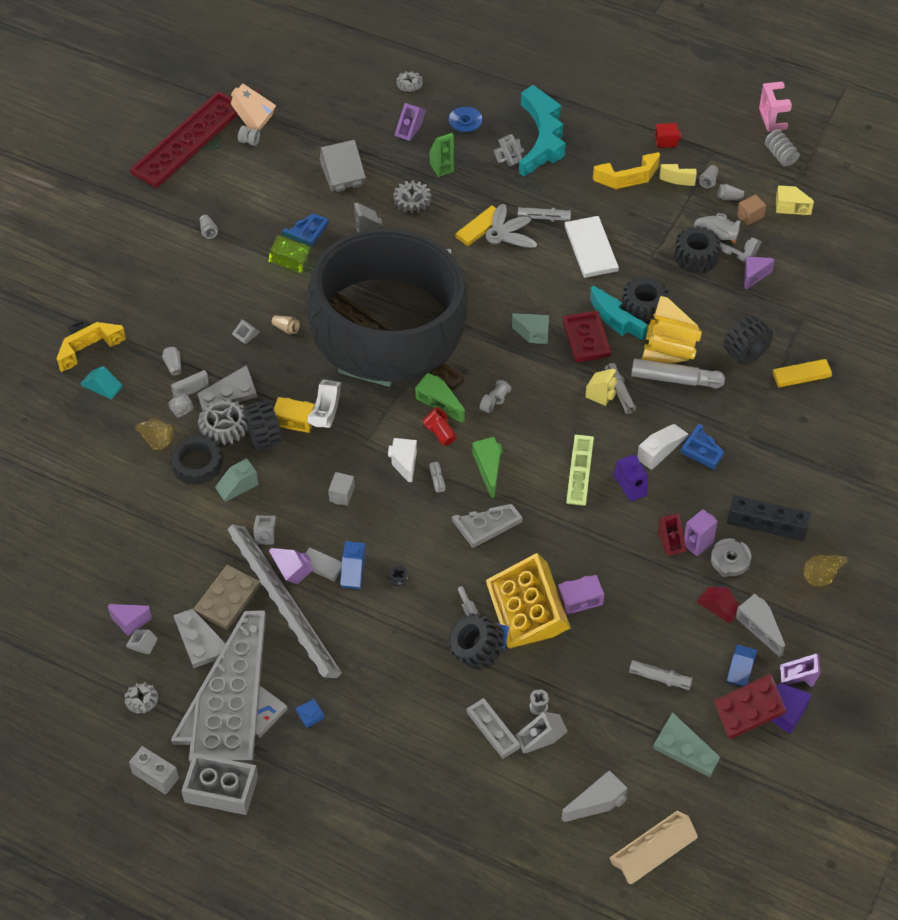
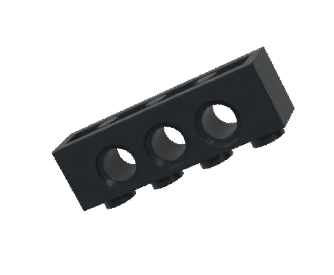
M733 495L727 524L804 541L811 512Z

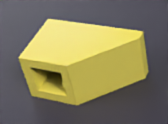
M778 186L776 213L811 215L814 200L797 187Z
M609 369L595 373L586 387V398L605 406L609 400H613L616 394L614 389L617 383L616 370Z

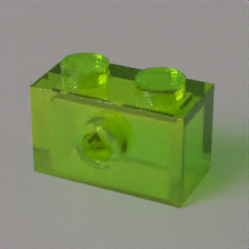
M277 235L271 247L268 261L302 273L309 258L311 247Z

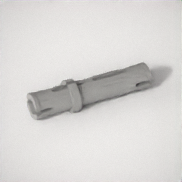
M518 207V217L551 220V222L555 220L570 221L571 210Z
M615 363L608 364L610 369L616 370L617 383L614 389L625 413L631 414L630 408L635 411L636 406L624 384L625 380L620 375Z
M632 660L629 673L666 683V686L671 687L673 685L688 691L693 679L677 674L673 670H663Z

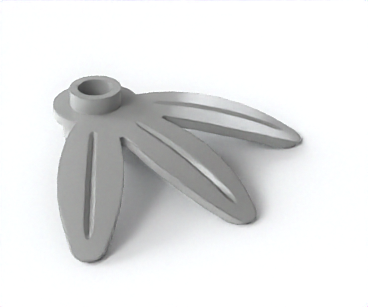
M505 204L499 205L493 215V228L489 229L486 233L487 241L493 245H497L503 240L521 247H536L537 243L529 237L518 233H510L527 225L531 218L518 217L509 220L503 225L507 207Z

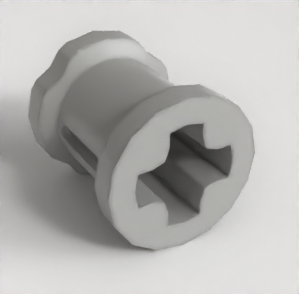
M534 690L530 695V711L534 715L539 716L541 713L547 712L549 698L544 690Z

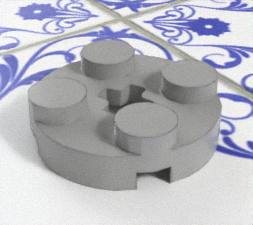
M731 538L720 540L715 544L711 554V563L721 576H738L749 569L751 552L746 544L743 542L740 544ZM729 554H730L732 557H734V556L736 557V558H734V560H729V559H727V557H728Z

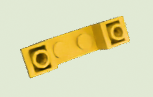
M657 152L643 155L642 167L614 172L610 163L594 166L593 180L614 189L649 182L659 167L660 154Z
M96 322L64 338L57 356L60 371L63 372L77 365L75 352L98 342L102 338L109 347L126 340L122 325Z

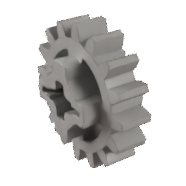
M414 180L411 183L405 181V185L399 184V188H395V193L393 194L394 203L398 205V209L404 208V212L410 210L411 214H413L414 210L418 213L420 209L425 210L431 201L430 188L427 189L426 184L421 185L420 181L417 184Z

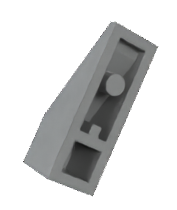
M754 594L738 607L736 619L777 656L781 657L784 652L785 643L772 611L764 599Z
M609 770L562 810V820L567 822L611 811L615 806L620 807L627 799V787Z

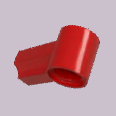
M435 407L422 421L427 429L434 432L442 446H447L456 440L457 435L446 421L448 418L447 414L440 407Z

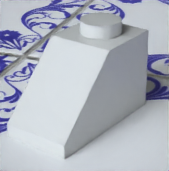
M394 438L393 446L389 445L388 457L392 458V465L408 482H412L417 455V440Z

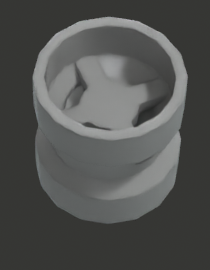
M241 126L238 133V141L256 146L260 139V130Z

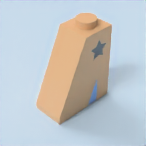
M243 83L239 88L236 87L231 94L233 97L231 105L249 129L261 130L271 118L276 108L275 104Z

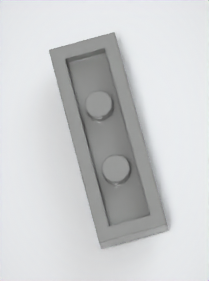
M484 698L467 708V714L502 759L520 749V743Z

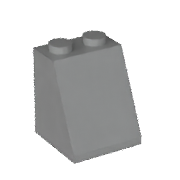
M355 140L321 147L320 163L331 191L341 192L348 187L358 188L365 183L366 177Z

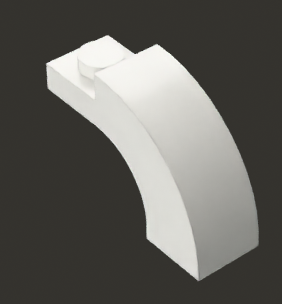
M322 380L319 384L315 407L308 415V423L316 427H331L339 402L341 382Z

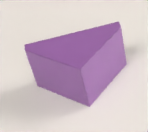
M746 257L744 287L748 289L772 273L775 260L772 258Z
M108 605L111 618L127 636L149 622L152 617L149 606Z

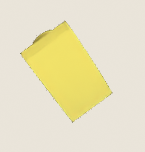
M661 164V180L679 185L695 186L696 169H679L678 164Z

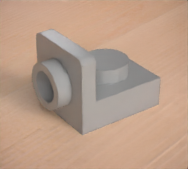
M256 516L253 527L256 544H274L276 516Z

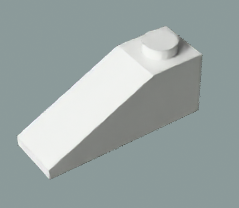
M672 424L650 435L638 447L637 457L641 463L652 470L682 443L689 434L677 425Z

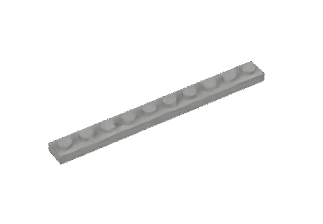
M232 524L228 528V532L232 536L231 539L238 545L241 554L248 560L250 568L257 574L260 583L269 592V597L276 603L279 612L288 621V625L297 635L298 641L307 650L309 658L317 665L319 673L323 677L338 678L342 673L246 527Z

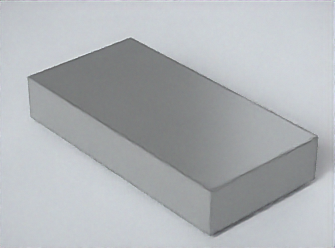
M205 370L171 384L175 400L210 386L208 374Z
M309 547L306 554L311 559L310 563L314 568L312 572L335 581L341 572L342 562Z

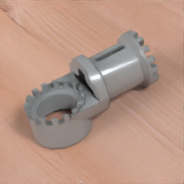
M498 380L495 384V389L489 395H484L480 403V410L491 413L495 404H503L504 397L512 389L511 385L507 381Z

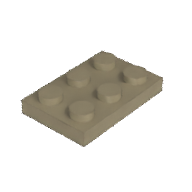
M226 565L193 610L202 618L228 630L261 586L260 581Z

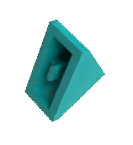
M104 366L91 370L81 382V386L111 400L122 388V384Z

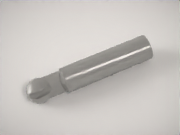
M634 358L631 377L692 386H709L714 389L722 387L725 383L724 374L718 370L708 371L701 370L698 367Z

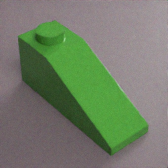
M452 133L436 138L430 150V165L438 177L454 172V140Z
M427 373L415 387L416 399L432 408L440 407L448 416L463 423L465 421V409L441 378Z
M495 437L473 442L472 454L490 497L494 498L500 467V454H503L501 444L496 442Z

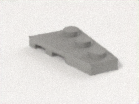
M247 365L197 393L202 410L203 407L208 408V403L214 404L215 400L221 402L222 399L225 401L231 399L233 403L236 401L239 403L257 398Z
M512 504L490 508L486 512L477 513L475 511L470 512L466 516H452L453 523L472 548L520 524L523 519Z
M193 609L173 615L193 668L217 660L225 643Z

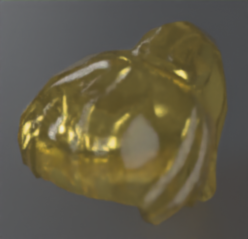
M151 419L135 426V430L141 433L147 443L152 446V450L165 449L171 441V435L174 430L171 425L158 419Z
M838 555L813 556L805 563L803 570L805 578L814 587L827 586L833 580L837 570L848 559L845 556Z

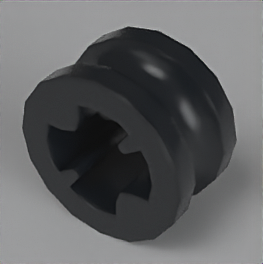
M402 566L392 568L390 571L391 582L397 586L404 585L408 581L407 570ZM395 574L402 575V578L399 579Z

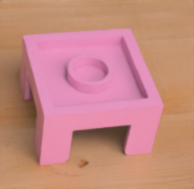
M783 81L763 84L759 110L768 132L776 129L786 130L788 128V123L776 124L777 113L791 111L792 107L789 99L776 100L773 90L785 87Z

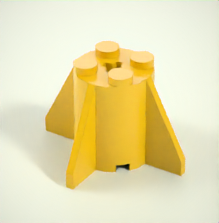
M660 296L656 312L653 315L655 320L651 319L650 325L647 328L646 339L649 340V344H645L642 360L673 364L694 359L696 354L695 343L696 341L699 342L702 331L669 298Z

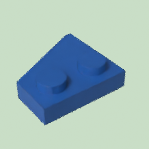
M313 213L304 220L296 222L295 226L289 230L287 228L283 229L282 236L312 247L329 225V219Z
M701 424L697 425L682 446L680 452L712 469L716 468L724 455L723 450L715 444L714 439L711 436H707L703 431Z

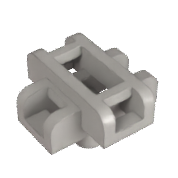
M510 134L498 140L501 147L493 150L498 163L506 160L510 167L522 159L520 153L524 152V149L521 148L520 139L515 140L514 136Z

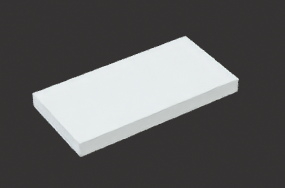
M599 216L565 222V229L584 278L618 271V264Z

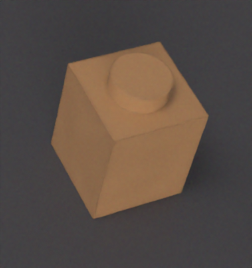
M754 195L739 203L737 215L740 220L750 225L764 218L766 204L757 195Z

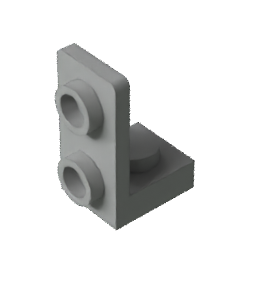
M751 237V240H748L745 244V252H741L721 242L720 247H722L721 251L730 255L733 252L738 255V259L746 262V257H755L762 241Z

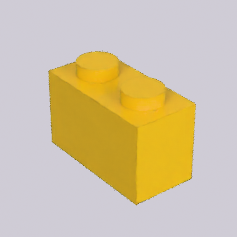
M278 397L274 411L279 426L310 433L312 425L308 423V415L313 411L315 404Z

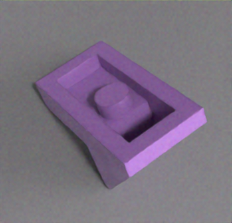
M814 654L781 664V683L788 686L805 681L811 687L814 686L820 675L819 655Z

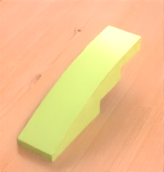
M575 435L566 504L586 506L594 440L592 436Z

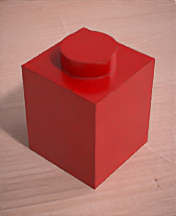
M677 123L656 124L655 139L657 148L677 147L678 140H681V131L677 129Z

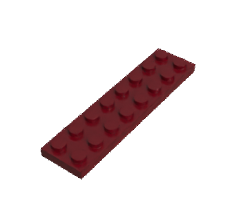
M219 91L215 93L130 169V173L157 189L238 116V113L231 105L232 98Z

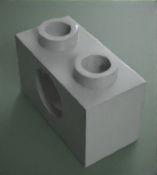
M143 746L129 761L132 774L165 795L179 779L175 766Z

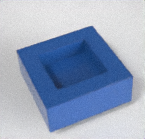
M315 699L296 708V713L306 728L325 719Z

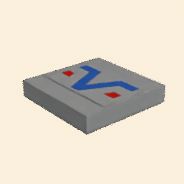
M261 686L256 725V736L259 738L288 709L287 705Z

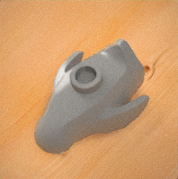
M717 213L716 216L698 218L694 223V227H706L707 230L714 231L713 234H717L718 239L731 240L732 243H736L741 221L732 222L727 219V215Z

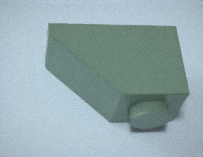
M512 314V328L525 340L536 344L548 343L549 315Z
M245 459L231 466L215 489L224 502H227L259 485L257 472L248 459Z

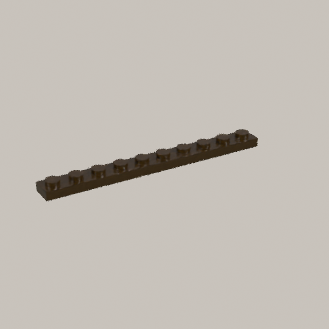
M337 293L328 302L337 313L355 324L376 330L395 331L340 293ZM445 363L430 372V374L441 378L451 391L464 381L463 375Z

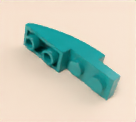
M595 286L591 287L590 301L594 309L599 312L601 319L620 335L624 336L628 332L643 341L647 335L648 325L644 321L630 315L629 312L622 310V302L617 298H613Z

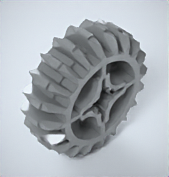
M222 399L221 402L215 400L214 404L208 403V408L203 407L199 415L198 425L201 434H203L204 438H211L212 442L215 441L217 445L223 443L225 446L227 442L233 444V440L239 441L240 436L245 437V432L248 431L244 418V407L239 405L238 401L233 403L231 399L228 401Z

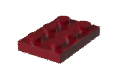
M598 311L562 317L575 363L611 357V350Z
M770 674L714 700L727 736L730 739L787 713L774 679Z

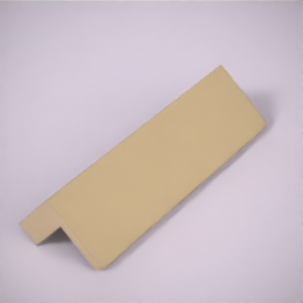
M676 811L612 855L610 860L612 865L623 871L627 882L633 884L693 842L698 836L689 816Z

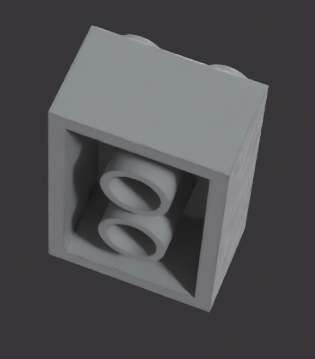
M194 753L182 788L184 802L247 815L258 779L256 765Z

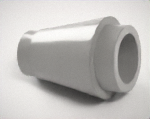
M715 165L709 166L700 175L699 181L703 188L709 189L715 185L718 168Z
M726 183L724 185L720 184L717 197L721 198V200L742 201L744 190Z
M202 215L200 217L201 234L207 239L216 237L218 233L217 225L208 215Z
M176 347L164 349L162 358L171 375H179L182 372L180 351Z

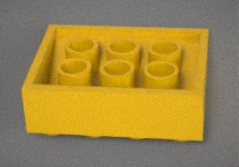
M536 553L486 580L500 624L510 626L507 638L508 648L552 638L570 629L548 563L539 554Z

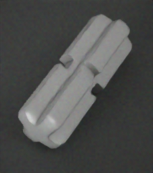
M432 462L429 466L435 491L438 493L444 492L446 486L440 463Z

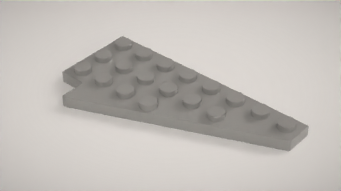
M244 611L171 738L173 745H190V764L194 753L253 764L266 620L265 611Z

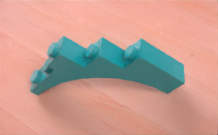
M534 85L521 92V106L530 113L539 130V137L535 146L519 161V174L523 177L532 173L540 165L545 164L547 160L554 163L565 156L566 143L561 140L563 136V123L559 121V118H561V105Z

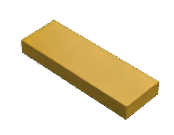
M490 206L456 233V238L465 245L470 246L489 229L493 228L492 221L496 208Z
M826 359L773 369L772 373L778 388L832 376Z

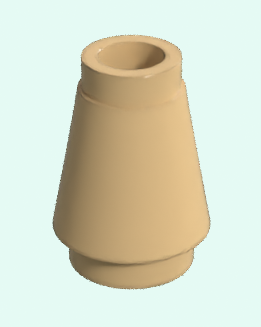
M275 315L272 318V325L289 335L296 334L299 330L300 322L295 317Z

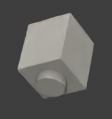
M335 472L328 490L329 502L348 506L355 488L354 476Z

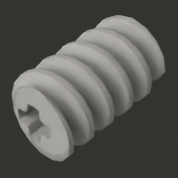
M776 129L767 136L765 145L777 160L780 161L781 165L790 166L798 160L800 153L797 152V148L793 146V143L786 138V135L782 133V130Z

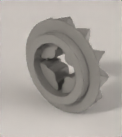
M405 71L404 74L400 73L396 83L399 89L413 92L421 88L423 80L419 73H413V71L408 73Z
M146 682L143 684L136 683L135 686L129 687L125 694V704L134 713L148 712L155 707L158 701L157 691L153 685L150 686ZM139 692L144 696V703L138 698Z

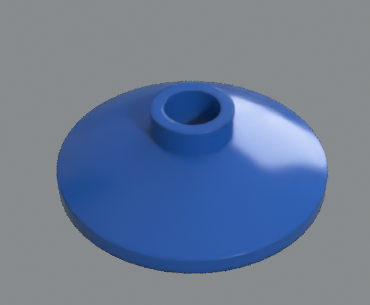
M460 107L450 113L449 124L457 131L471 132L482 124V115L472 107Z

